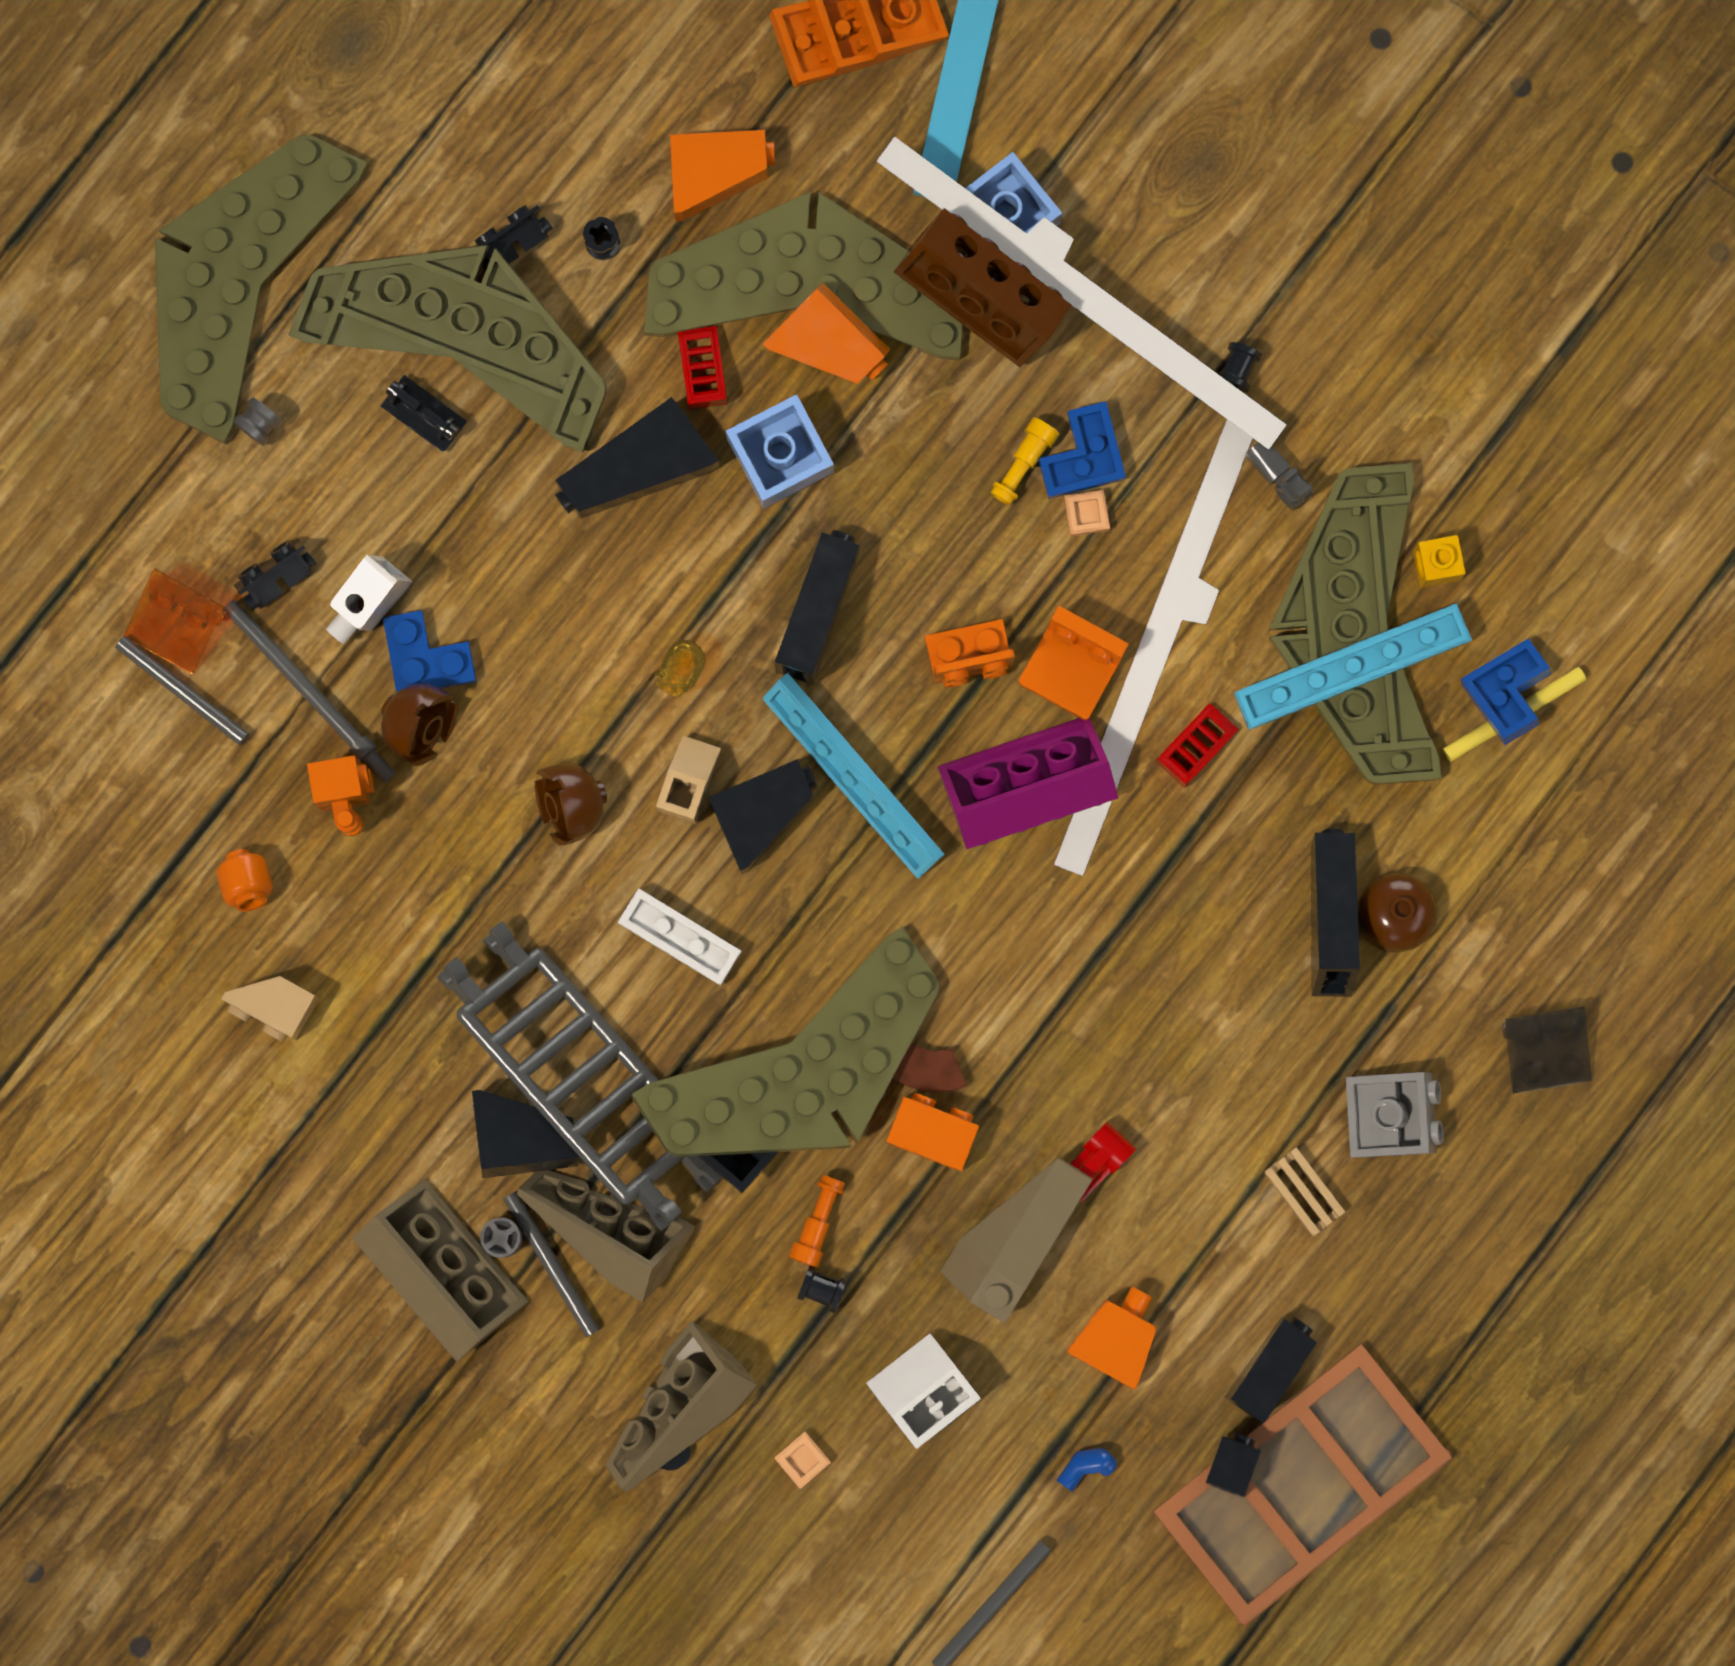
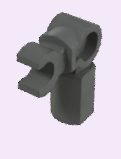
M1257 442L1246 452V458L1270 486L1274 483L1277 485L1275 487L1277 495L1292 511L1313 495L1312 486L1305 481L1295 467L1290 469L1291 466L1273 445L1268 450Z

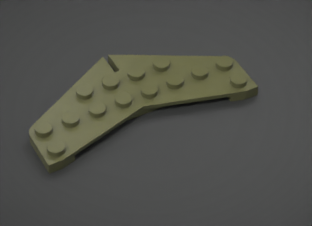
M300 135L159 230L162 235L191 248L189 253H186L155 238L160 400L163 410L169 417L223 444H227L236 426L232 421L238 415V402L260 292L267 279L335 206L357 188L369 167L366 161L314 136Z
M811 192L660 258L653 263L649 271L644 327L645 336L668 337L678 335L677 332L794 310L823 282L874 333L920 349L921 352L939 359L960 360L963 324L894 273V270L908 250L819 192L816 229L808 228Z
M488 245L323 267L311 275L289 336L306 343L452 357L547 430L550 435L563 445L580 452H585L607 394L606 382L498 249L494 248L482 283L477 282V278L488 252Z
M1412 463L1349 468L1342 471L1337 477L1268 630L1306 628V634L1270 636L1269 638L1290 670L1388 631L1387 616L1408 506L1411 501L1414 485ZM1403 669L1314 704L1359 773L1367 782L1374 785L1441 779L1440 758L1433 740L1428 735Z
M901 927L888 935L790 1044L655 1081L637 1090L631 1097L663 1148L669 1154L676 1157L850 1148L852 1145L832 1114L837 1113L857 1144L938 994V981L905 929Z

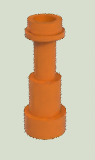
M822 1175L821 1181L817 1183V1186L822 1188L812 1217H807L798 1243L793 1242L789 1258L819 1268L824 1254L821 1252V1248L830 1226L827 1224V1220L836 1195L844 1194V1182Z

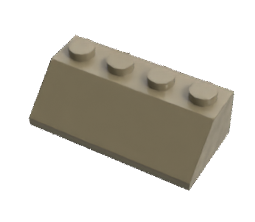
M425 1179L376 1214L352 1238L456 1362L482 1343L528 1303V1300Z

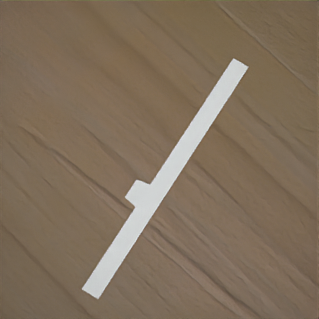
M896 137L892 139L878 158L877 162L942 210L945 208L949 212L961 216L970 228L982 237L995 242L999 250L1015 262L1024 264L1033 276L1045 285L1057 289L1063 298L1268 450L1286 426L1284 422L1067 264L1064 259L1074 239L1044 217L1028 233H1025Z
M1228 419L1101 742L1110 764L1116 789L1182 620L1206 624L1219 592L1218 589L1201 580L1199 575L1246 457L1245 454L1253 439ZM1112 801L1073 814L1054 865L1083 876Z

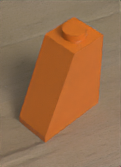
M765 130L670 135L675 221H685L768 178L767 166H775L774 142H766Z
M823 282L763 343L770 351L857 384L865 376L872 381L888 365L883 358L890 351V348Z

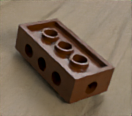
M945 208L917 237L894 270L896 275L1019 368L1049 340L1072 306L1057 289L1045 285L1033 276L1024 264L1012 260L999 250L995 242L982 237L970 228L961 216L951 213ZM955 246L963 248L966 254L963 255L958 252ZM987 270H991L994 273H996L998 276L997 279L991 277L988 274ZM1019 294L1026 296L1030 301L1027 303L1021 300Z

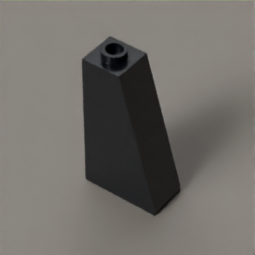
M671 397L557 478L555 481L560 491L555 496L568 514L575 510L582 519L712 473L720 468L719 460Z
M832 530L831 535L821 533L775 659L776 673L782 675L788 673L793 679L814 685L860 552V545L853 543L855 539L853 536L837 530Z
M1331 828L1325 829L1321 833H1315L1311 845L1312 996L1352 997L1360 971L1355 833H1345L1341 829Z

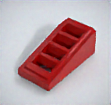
M717 326L677 332L688 409L728 405ZM708 338L711 340V346L690 349L687 346V341ZM713 354V360L690 363L689 357ZM715 368L716 375L692 378V371ZM717 383L718 389L694 393L693 386Z
M1209 703L1155 762L1185 789L1239 729ZM1207 717L1225 732L1221 738L1203 723ZM1196 729L1214 743L1210 749L1192 734ZM1186 740L1204 755L1200 760L1182 745ZM1175 751L1193 766L1189 772L1172 757Z

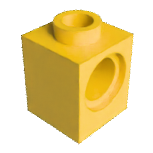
M1458 535L1418 542L1413 549L1420 588L1457 582L1466 574Z

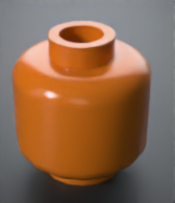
M238 849L228 853L225 856L226 860L216 870V878L223 901L231 907H236L241 912L256 910L265 905L267 898L273 892V882L265 858L256 853H249L247 849Z

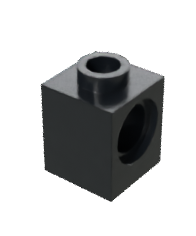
M1234 1432L1231 1439L1223 1436L1205 1484L1244 1498L1261 1450L1254 1448L1256 1441Z

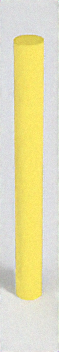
M1577 667L1524 700L1532 711L1535 712L1586 681V677L1583 671ZM1486 722L1442 750L1446 758L1452 762L1497 734L1490 724Z

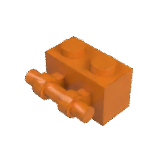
M355 755L307 763L313 803L323 812L333 810L335 825L345 835L349 837L359 835L364 828V822L353 810V806L370 804L368 793L375 792L371 769H368L367 764H363Z

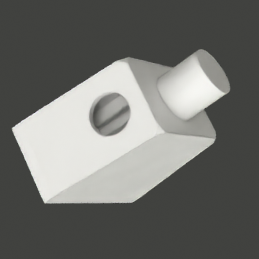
M366 555L331 601L330 605L338 612V615L326 630L343 644L348 641L357 628L359 630L371 631L410 587L413 581L384 557ZM361 597L364 600V608L362 611H360L358 607V602Z

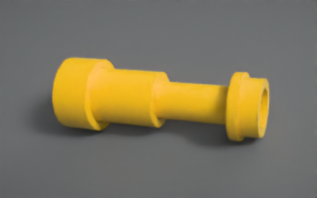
M1036 417L1032 418L1025 429L1027 435L1013 456L1016 459L1001 484L994 482L993 489L990 492L993 497L1009 506L1013 500L1018 498L1014 491L1028 469H1034L1046 448H1051L1060 435L1056 429Z

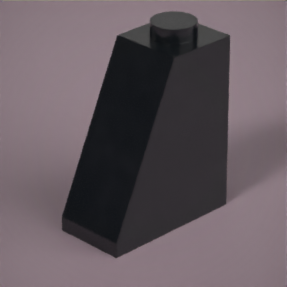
M797 759L709 797L741 874L748 872L814 800L811 790L818 788L809 766L801 768Z
M482 1090L472 1091L482 1178L579 1166V1156L535 1106ZM565 1116L573 1125L574 1118Z
M1294 1316L1290 1322L1280 1318L1224 1397L1255 1420L1265 1423L1317 1344L1315 1340L1309 1337L1313 1330Z

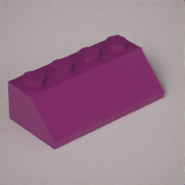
M1078 718L937 766L966 849L984 845L1119 798L1109 761L1090 718L1086 721Z

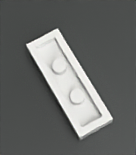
M639 888L618 921V924L720 986L742 952Z

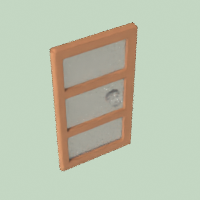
M1359 1344L1273 1413L1265 1423H1261L1246 1435V1437L1256 1441L1254 1448L1261 1450L1244 1498L1205 1484L1213 1464L1211 1463L1154 1509L1153 1512L1236 1616V1621L1245 1627L1453 1458L1450 1451L1443 1447L1363 1345Z

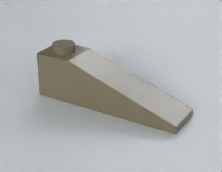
M1058 1157L1022 1186L1007 1201L994 1209L979 1224L966 1232L958 1241L940 1272L971 1303L1005 1323L1093 1178Z
M550 1170L535 1172L517 1191V1195L609 1283L642 1303L664 1282L695 1228L694 1225L677 1216L672 1223L660 1231L645 1207L634 1203L621 1204L612 1193L609 1196L590 1190L586 1182Z
M692 1321L665 1351L659 1363L664 1366L653 1388L647 1385L642 1395V1398L646 1400L637 1419L627 1423L605 1464L619 1487L625 1492L634 1488L730 1417L757 1386L741 1362Z

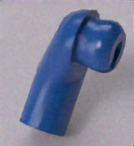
M1103 1448L1080 1450L1073 1455L1056 1481L1073 1492L1085 1474L1101 1473L1103 1476L1111 1475L1116 1469V1459L1111 1456L1108 1450Z

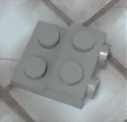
M1416 1072L1346 1077L1350 1158L1437 1153V1145H1442L1444 1141V1130L1442 1122L1440 1120L1435 1121L1434 1105L1441 1102V1087L1438 1080H1433L1432 1073Z

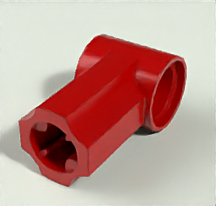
M1108 1121L1083 1146L1084 1150L1070 1163V1165L1093 1178L1080 1199V1204L1109 1173L1111 1175L1114 1174L1136 1150Z

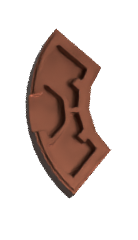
M912 1042L892 1078L904 1086L923 1092H949L967 1087L952 1049L936 1052L922 1049Z

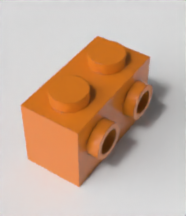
M915 1092L912 1099L903 1097L886 1143L962 1172L979 1125L972 1123L974 1115L951 1107L949 1114L935 1109V1100Z

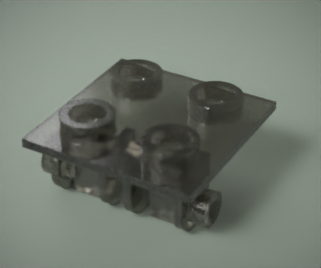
M1584 1006L1505 1019V1023H1502L1503 1037L1507 1039L1513 1094L1592 1081Z

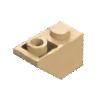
M683 736L662 786L656 804L657 811L696 824L721 748Z
M278 976L227 991L223 994L221 1000L230 1004L227 1012L247 1023L251 1016L265 1023L262 1029L263 1032L283 1042L286 1036L297 1040L319 997Z

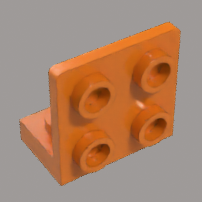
M1058 605L1046 632L1019 678L1018 684L1086 721L1092 714L1123 658L1129 643Z
M1003 619L925 636L934 683L944 682L945 688L967 684V678L983 674L984 680L1007 675L1006 670L1013 667L1015 654L1013 649H1009Z

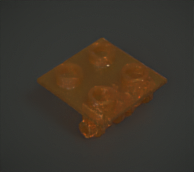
M154 568L123 636L188 673L194 674L215 626L221 625L226 612L223 611L224 606Z

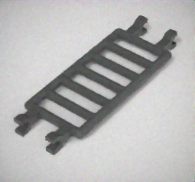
M501 921L490 930V935L484 938L482 942L490 951L499 955L510 967L506 972L481 990L470 978L464 964L458 957H455L445 965L444 971L437 976L438 980L446 988L454 991L464 1002V1005L457 1010V1019L613 1196L624 1205L630 1204L637 1198L648 1210L655 1225L662 1231L675 1220L682 1210L672 1200L665 1198L656 1188L654 1183L680 1161L692 1172L696 1183L704 1193L715 1186L722 1177L698 1156L676 1157L666 1151L626 1185L611 1169V1166L653 1132L645 1118L600 1155L584 1138L588 1132L626 1102L634 1092L649 1083L659 1080L547 953L541 948H536L526 954L514 940V936L507 925ZM538 967L553 985L494 1033H491L476 1015ZM564 997L578 1012L579 1016L521 1063H518L503 1045ZM591 1027L606 1045L545 1094L530 1075ZM617 1057L632 1073V1076L572 1125L557 1106Z

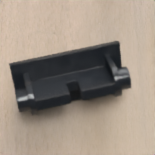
M527 205L522 206L507 217L510 225L498 233L493 227L474 240L478 246H489L482 265L485 271L494 248L498 249L510 264L519 258V255L511 245L515 241H518L524 251L527 252L549 237L547 233L553 230L548 220L545 217L538 220L534 215L539 212L540 207L538 205L529 210Z
M403 375L398 383L396 381L391 383L386 391L388 396L380 406L443 453L467 423L464 418L405 375Z
M299 539L293 543L290 540L281 543L271 551L270 555L272 558L260 567L255 563L238 575L240 581L234 584L240 595L248 591L249 594L243 597V599L252 611L258 606L260 609L264 608V606L283 594V591L275 582L278 578L282 577L291 588L313 573L311 568L317 564L308 552L302 556L299 554L305 549Z

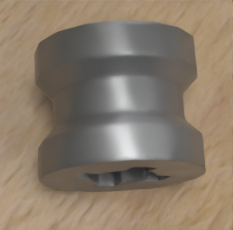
M252 397L247 403L248 409L245 413L237 415L232 422L250 438L264 447L268 442V434L272 429L279 428L283 420L259 400Z
M494 1218L488 1221L481 1231L483 1249L489 1255L496 1258H507L514 1255L520 1249L523 1242V1233L519 1225L508 1218Z

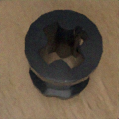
M598 217L586 224L583 238L586 250L590 256L602 261L614 257L619 251L621 244L615 223L608 218ZM603 232H607L609 241H603L600 246L596 245L594 236L601 237Z
M1230 342L1227 348L1230 354L1223 372L1218 373V375L1241 392L1247 393L1250 388L1248 383L1255 362H1260L1262 354L1245 344Z
M810 1265L797 1299L802 1301L805 1298L828 1306L829 1311L835 1313L847 1279H833L816 1272V1268Z

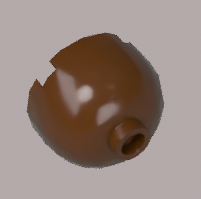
M411 684L398 691L395 695L388 697L382 707L383 716L381 722L382 735L387 746L403 760L414 766L424 765L438 754L432 749L439 737L441 736L444 743H446L456 723L458 705L451 701L454 697L430 684Z
M568 763L538 770L536 774L541 775L542 779L535 781L536 801L543 823H549L551 819L556 830L555 833L550 834L552 839L561 846L590 836L598 828L603 816V804L607 803V793L603 783L600 780L596 781L592 774L580 765Z
M1391 873L1380 876L1364 889L1358 900V925L1360 932L1371 945L1384 952L1401 953L1414 950L1429 938L1436 926L1438 909L1434 895L1424 882L1412 875Z

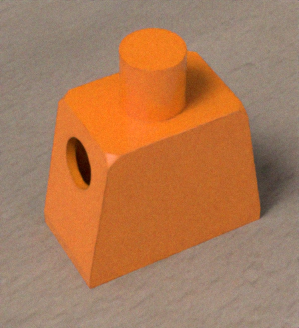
M1132 1286L1121 1307L1108 1300H1104L1065 1352L1135 1390L1157 1327L1142 1319L1153 1297Z

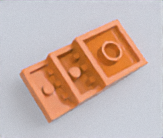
M809 0L773 9L769 14L794 88L866 68L938 43L949 37L937 0Z

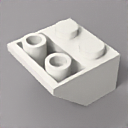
M930 1333L866 1383L916 1449L981 1399Z

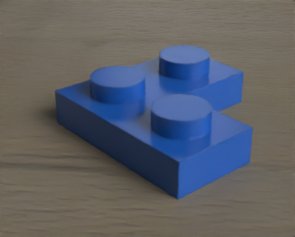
M1106 401L1067 411L1076 449L1039 458L1038 461L1048 499L1124 481L1126 476Z
M422 610L383 618L396 692L411 684H430L440 689L477 682L469 642L430 649Z
M1528 638L1461 678V685L1503 744L1507 745L1539 725L1538 717L1520 693L1550 676L1551 671L1546 661Z

